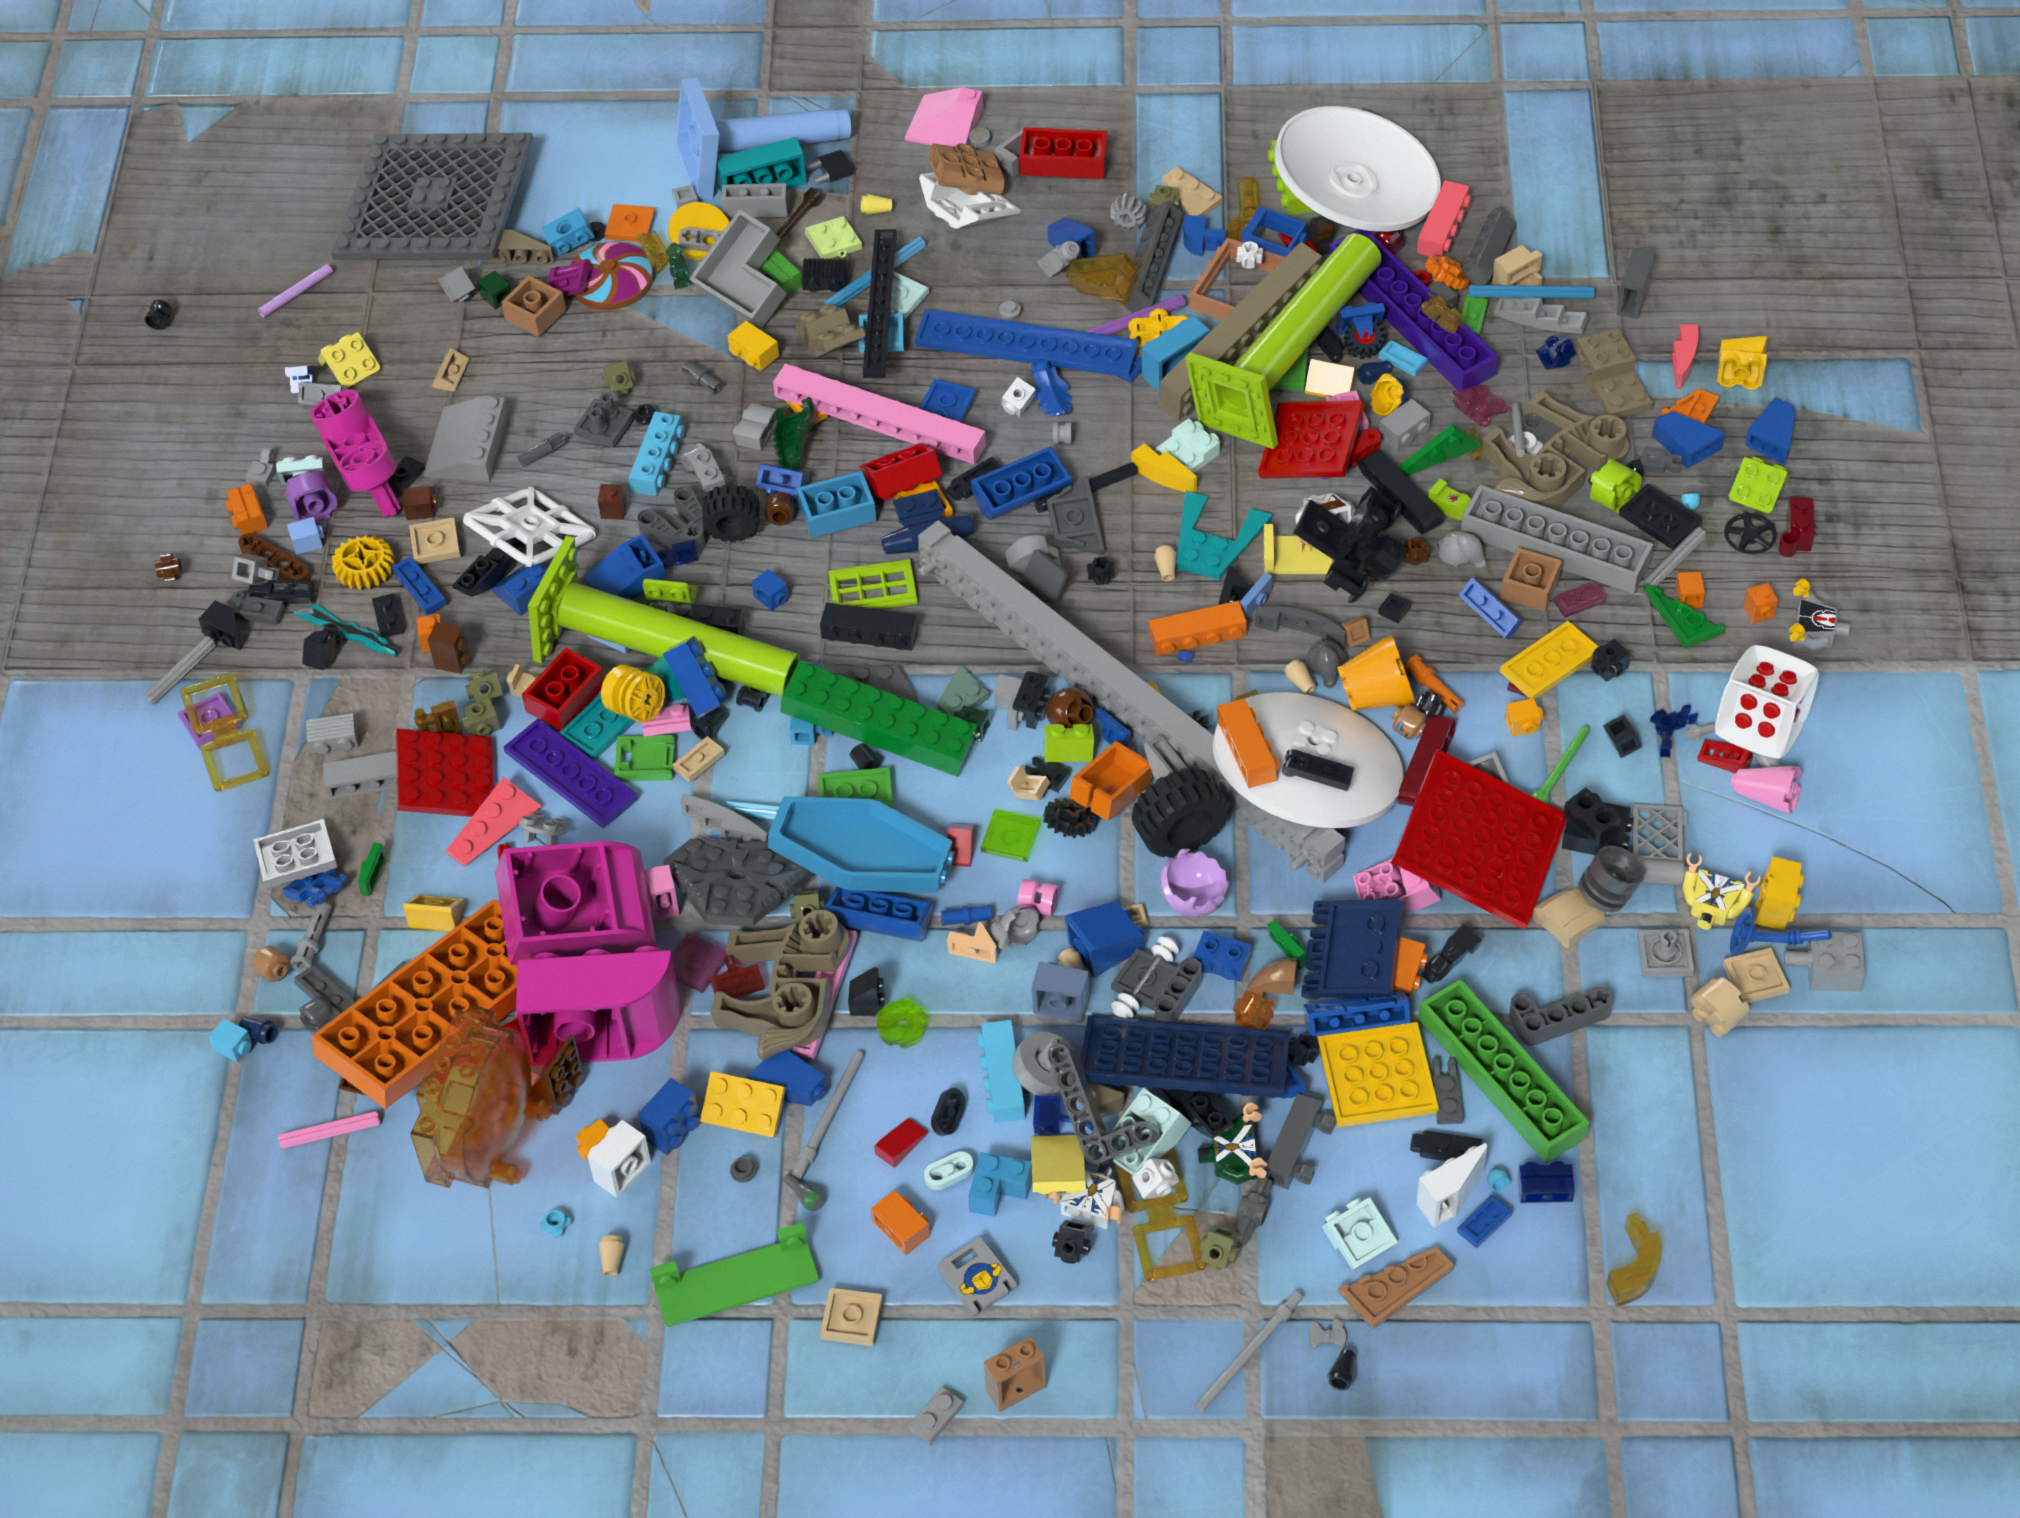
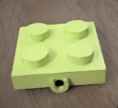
M844 216L805 227V235L821 259H830L838 256L844 258L848 253L862 249V242Z

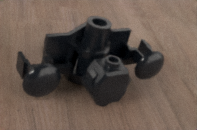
M1372 486L1362 495L1349 524L1310 499L1293 531L1295 535L1333 559L1323 583L1335 591L1342 588L1350 594L1348 603H1354L1363 596L1368 588L1370 577L1380 582L1385 581L1398 567L1406 551V547L1399 540H1395L1389 535L1378 537L1380 531H1385L1393 526L1401 513L1402 507L1400 502L1394 504ZM1361 561L1363 562V571L1366 572L1364 576L1352 568Z

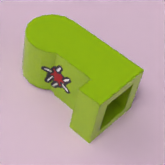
M1439 479L1429 490L1428 499L1441 513L1453 519L1462 520V516L1472 499L1466 494L1447 487L1448 482Z

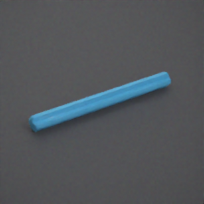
M916 237L896 251L894 268L926 246L925 240L921 237ZM871 269L825 300V305L831 304V306L837 305L839 307L870 286Z
M1470 285L1468 295L1470 297L1594 298L1595 288L1591 286Z

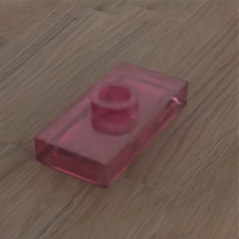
M1596 581L1554 596L1553 602L1564 618L1605 603L1607 597Z

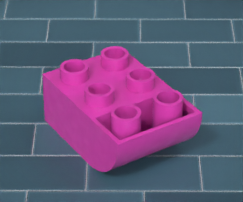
M598 841L508 848L503 850L495 871L509 965H516L518 960L532 959L535 955L545 952L554 953L560 957L583 956L585 952L593 949L606 950L611 954L633 953L637 948L643 946L658 948L642 855L636 847L621 842Z
M643 946L637 948L633 953L611 954L606 950L593 949L585 952L583 956L560 957L557 954L545 952L535 955L532 959L518 960L516 1014L530 1066L545 1065L553 1052L570 1034L574 1035L581 1063L633 1060L659 1048L669 1039L678 1025L682 1005L671 950L662 951L654 946Z

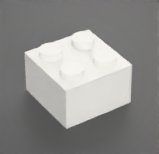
M623 1120L616 1126L611 1127L606 1137L599 1144H595L587 1155L594 1182L616 1198L651 1163L645 1135Z

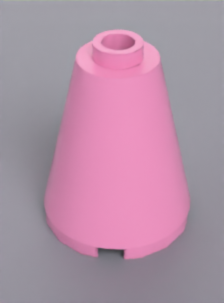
M1799 766L1739 769L1737 773L1732 775L1731 787L1739 795L1791 815V811H1795L1799 800L1801 786H1798L1797 778L1802 779L1801 768Z

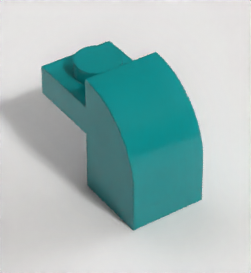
M660 657L654 665L649 666L645 670L662 680L665 686V698L668 701L682 700L685 696L664 657Z

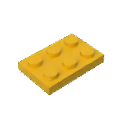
M711 1071L700 1122L776 1137L786 1087Z

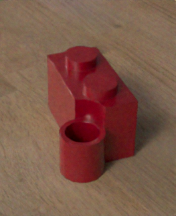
M1789 498L1786 513L1787 532H1784L1780 538L1778 547L1780 555L1792 557L1797 551L1811 552L1815 534L1813 498Z

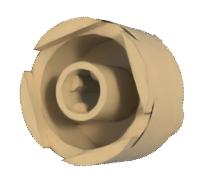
M1714 976L1691 997L1694 1007L1691 1011L1693 1016L1699 1022L1705 1020L1710 1025L1711 1031L1719 1038L1729 1033L1750 1014V1008L1747 1001L1742 1003L1739 999L1741 992L1723 977L1716 979V976Z

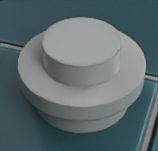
M1005 301L999 306L1000 315L1007 321L1017 319L1021 312L1020 305L1015 301Z

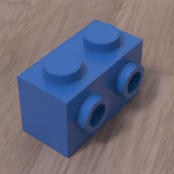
M760 464L756 487L764 488L763 492L776 493L781 491L790 495L791 498H798L796 488L808 485L810 472L772 464Z
M1203 931L1194 953V959L1201 963L1202 972L1213 973L1227 980L1241 982L1251 959V944Z

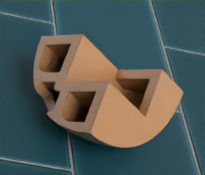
M1282 959L1262 968L1248 984L1242 1004L1263 1006L1264 992L1293 995L1298 959Z

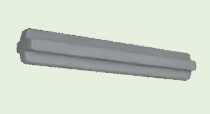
M1696 527L1644 579V585L1650 584L1656 587L1706 537V531L1701 527Z
M205 636L144 694L146 701L155 704L215 647L214 640L209 636Z

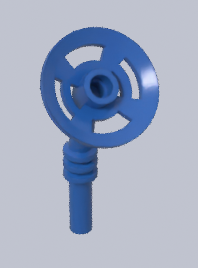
M1747 907L1742 911L1734 926L1730 940V952L1737 956L1747 947L1749 942L1753 943L1754 941L1797 945L1803 944L1805 941L1831 940L1832 933L1831 930L1803 932L1801 929L1797 931L1787 930L1786 933L1758 932V929L1754 928V909Z

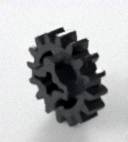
M1064 798L1063 801L1055 799L1054 803L1049 801L1048 806H1045L1043 822L1048 823L1047 828H1054V833L1062 832L1064 837L1072 836L1076 838V835L1085 837V834L1090 835L1095 828L1097 820L1095 819L1096 814L1091 811V807L1085 808V806L1067 798Z

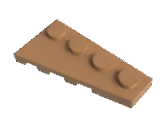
M1434 1247L1406 1259V1262L1402 1264L1388 1266L1378 1274L1364 1276L1358 1282L1349 1286L1347 1284L1338 1287V1293L1372 1329H1375L1452 1272L1454 1264L1437 1247Z

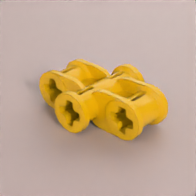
M1154 309L1150 312L1149 317L1134 318L1128 322V329L1131 332L1129 338L1137 339V336H1139L1138 347H1143L1147 342L1154 340L1163 332L1170 330L1178 325L1179 322L1189 317L1185 315L1169 316L1168 312L1164 309Z

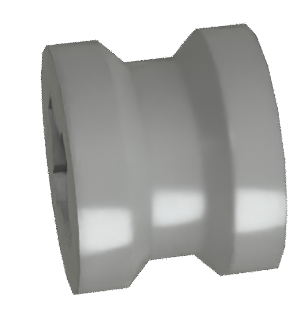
M1053 422V445H1058L1060 442L1071 445V422H1067L1065 425Z

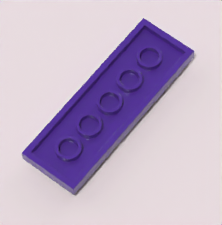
M538 718L503 747L504 753L602 828L606 827L638 799L637 793Z

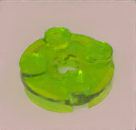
M902 998L899 1001L891 1002L877 1013V1032L880 1039L887 1045L892 1046L894 1044L900 1045V1048H908L916 1045L923 1039L927 1027L926 1014L911 999ZM906 1021V1027L896 1026L897 1022Z

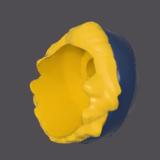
M1384 373L1378 379L1370 394V397L1373 399L1370 402L1372 411L1380 416H1388L1408 402L1409 394L1402 378Z

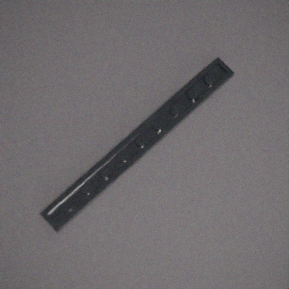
M876 229L874 234L863 378H886L897 240L896 229Z

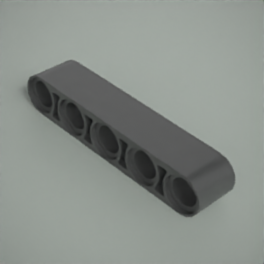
M1503 206L1493 209L1488 214L1463 266L1462 271L1472 285H1485L1490 280L1494 271V259L1501 256L1515 226L1514 221Z

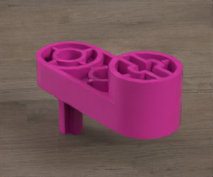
M347 389L322 399L311 410L310 418L347 487L352 491L369 490L384 517L388 515L390 517L397 514V510L401 509V505L387 479L394 474L397 462L359 393L355 390Z

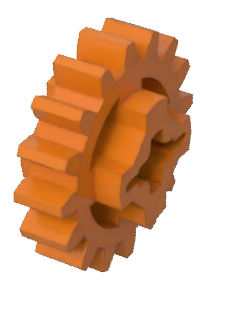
M1435 254L1430 255L1425 262V268L1432 274L1434 281L1443 282L1450 289L1458 288L1462 290L1468 285L1469 279L1463 273L1462 265L1447 256H1436Z

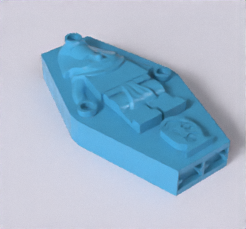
M783 796L768 833L769 849L832 884L852 891L937 893L940 884H945L948 876L947 865H952L955 852L951 851L952 840L880 801L872 799Z

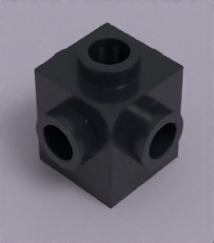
M1614 639L1594 650L1591 668L1596 675L1601 676L1607 682L1613 677H1619L1628 669L1630 653Z
M1065 1220L1060 1225L1059 1232L1056 1231L1053 1237L1052 1247H1055L1054 1256L1061 1258V1261L1069 1264L1080 1262L1085 1255L1088 1256L1092 1245V1240L1088 1239L1091 1226Z

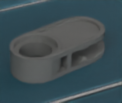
M1534 413L1526 414L1522 418L1523 431L1532 433L1536 440L1542 444H1545L1554 435L1562 431L1561 427ZM1529 422H1530V423H1534V424H1536L1537 426H1536V427H1530V426H1528L1526 423H1529Z

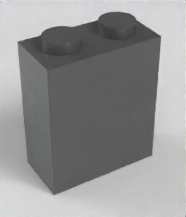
M1633 248L1621 282L1616 315L1633 319L1639 318L1651 283L1655 252Z

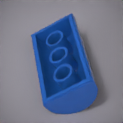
M1050 446L971 480V488L980 511L988 520H992L1072 485L1073 479Z
M837 886L825 905L824 910L833 913L838 923L846 928L923 942L930 925L933 903L875 891L846 890Z

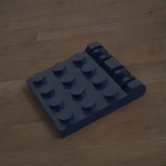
M1401 899L1315 901L1313 904L1312 912L1314 915H1312V922L1318 925H1327V928L1310 929V937L1313 939L1308 940L1306 958L1310 961H1306L1305 969L1321 972L1320 975L1304 976L1303 983L1305 984L1302 985L1301 997L1306 999H1319L1321 997H1392L1404 902Z

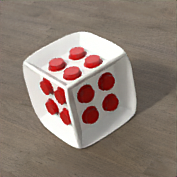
M1760 645L1749 647L1734 667L1730 680L1724 689L1715 722V733L1727 742L1754 753L1777 759L1784 757L1799 736L1803 723L1810 711L1818 683V669L1804 660Z

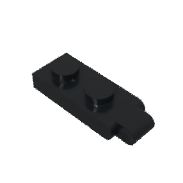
M990 457L951 481V485L947 487L946 492L954 500L962 497L967 499L973 495L971 480L1002 466L993 457Z
M1423 1131V1134H1412L1410 1150L1420 1153L1419 1155L1422 1158L1447 1161L1450 1158L1456 1159L1462 1156L1473 1146L1478 1147L1482 1145V1139Z

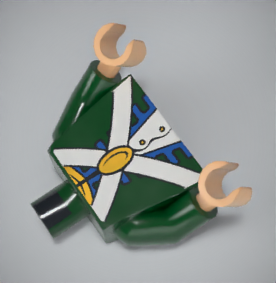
M1254 1103L1246 1104L1243 1109L1244 1114H1240L1232 1120L1234 1127L1212 1139V1147L1197 1148L1198 1163H1214L1215 1176L1222 1177L1236 1185L1249 1180H1257V1176L1264 1178L1267 1172L1262 1167H1266L1267 1163L1263 1159L1256 1157L1253 1124H1250V1120L1253 1122L1261 1120V1114L1255 1111L1259 1106Z

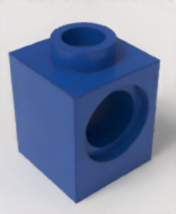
M769 569L751 581L753 597L771 611L783 605L789 598L787 583Z

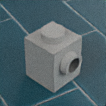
M462 266L453 269L438 279L451 302L457 299L459 302L471 296L469 292L475 289Z

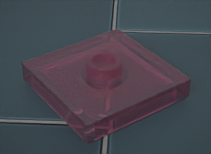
M689 932L686 933L671 953L676 980L700 993L705 991L729 959L725 950Z

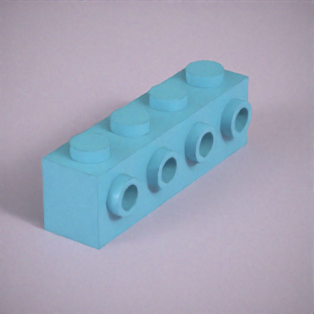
M654 412L628 477L632 493L657 497L660 488L664 487L666 472L670 471L672 457L678 451V441L684 436L685 427L681 423L680 415Z

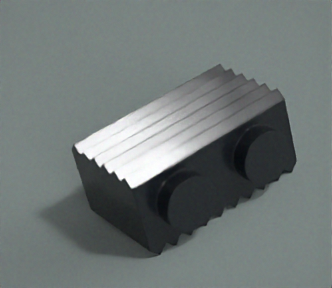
M804 258L801 277L803 290L810 292L818 290L838 292L843 289L847 284L848 275L846 259Z

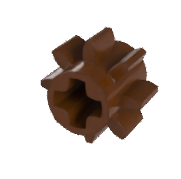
M1418 537L1405 540V563L1417 566L1427 562V556H1430L1431 547H1426L1427 540Z
M173 553L160 555V560L155 561L156 574L158 578L164 577L165 582L177 580V575L182 574L180 558H173Z

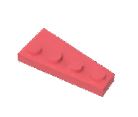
M503 777L445 853L465 867L496 841L518 826L522 816H530L531 812H536L542 806Z

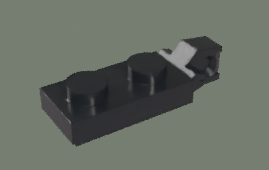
M268 580L263 585H250L248 593L250 597L283 601L284 604H312L315 585L314 581Z

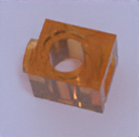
M1246 991L1243 998H1238L1233 1008L1235 1023L1247 1028L1266 1029L1274 1016V1002Z

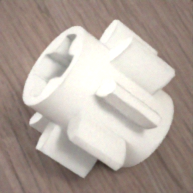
M1249 241L1245 242L1242 247H1237L1236 261L1241 262L1243 267L1251 269L1255 268L1257 263H1262L1263 248H1258L1257 243Z

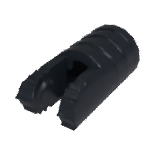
M1327 325L1316 337L1315 342L1332 362L1339 363L1342 360V353L1340 352L1343 347Z

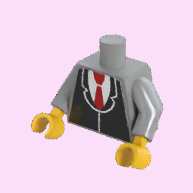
M1806 579L1797 581V587L1793 589V594L1798 597L1802 595V599L1799 601L1796 623L1789 628V632L1792 633L1790 640L1794 642L1793 648H1806L1810 652H1815L1824 648H1831L1834 636L1848 637L1850 623L1837 622V609L1822 602L1812 591H1809L1810 584Z

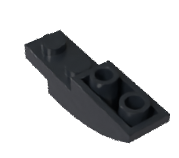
M516 537L506 541L520 552H523L526 548V544ZM493 547L485 557L479 555L454 582L452 587L470 597L479 595L505 578L516 567L515 559L500 548Z
M1161 1088L1169 1097L1171 1106L1192 1123L1191 1126L1203 1135L1214 1139L1234 1127V1123L1206 1092H1191L1179 1089L1166 1090Z

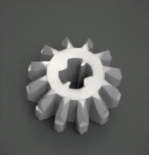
M1127 193L1123 197L1118 195L1110 208V218L1115 221V225L1120 224L1122 229L1128 227L1131 231L1134 227L1139 228L1146 218V205L1142 204V199H1136L1135 195L1129 197Z

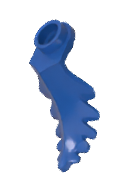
M1048 361L1031 365V375L1035 376L1036 379L1034 399H1041L1038 408H1046L1044 414L1050 413V416L1069 413L1073 405L1067 402L1072 400V397L1065 393L1069 390L1068 383L1057 375L1055 367L1049 366Z

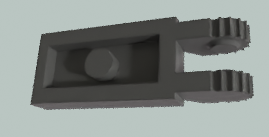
M1433 1058L1432 1083L1439 1111H1436L1437 1125L1463 1123L1459 1078L1456 1075L1455 1058L1448 1059L1449 1075H1440L1439 1058Z

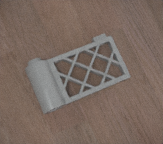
M1633 803L1632 854L1644 867L1645 876L1641 883L1682 886L1685 872L1689 869V867L1684 866L1683 825L1687 826V811H1682V807ZM1638 812L1648 813L1652 817L1645 821L1638 816ZM1671 814L1677 815V818L1670 823L1663 816ZM1658 821L1665 827L1657 831L1651 824ZM1646 829L1652 835L1644 839L1638 833ZM1669 830L1677 836L1671 841L1663 836ZM1658 839L1664 846L1657 849L1650 843ZM1645 847L1652 854L1649 856L1638 855V851ZM1670 849L1677 854V858L1667 857L1663 853Z

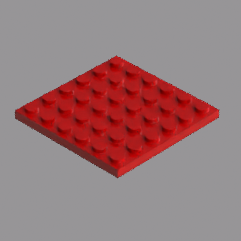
M1437 749L1391 863L1524 930L1530 921L1566 822L1563 818L1564 812Z

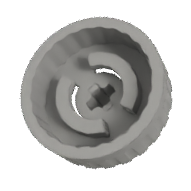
M1038 1031L1026 1036L1017 1047L1012 1056V1069L1017 1080L1029 1092L1042 1098H1058L1062 1095L1047 1054L1049 1048L1054 1044L1063 1043L1070 1045V1043L1063 1039L1062 1036ZM1063 1048L1058 1053V1058L1061 1062L1067 1056ZM1070 1073L1067 1077V1083L1070 1086L1073 1085L1076 1079L1073 1073Z

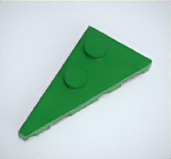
M1452 424L1398 466V468L1405 476H1409L1476 450L1482 445L1478 438Z
M1650 584L1644 585V593L1684 649L1724 634L1725 627L1719 624L1716 626L1707 621L1706 615L1701 612L1694 611L1692 607L1678 599L1673 601L1663 595L1661 589Z

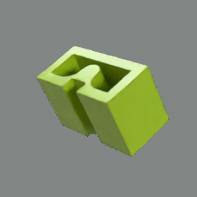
M1061 724L1044 725L1043 753L1045 762H1091L1093 760L1094 734L1092 724H1073V728H1065Z

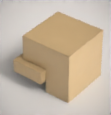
M1520 245L1494 259L1492 285L1542 286L1543 277L1537 273L1541 270L1542 254L1537 250L1530 253L1523 245Z

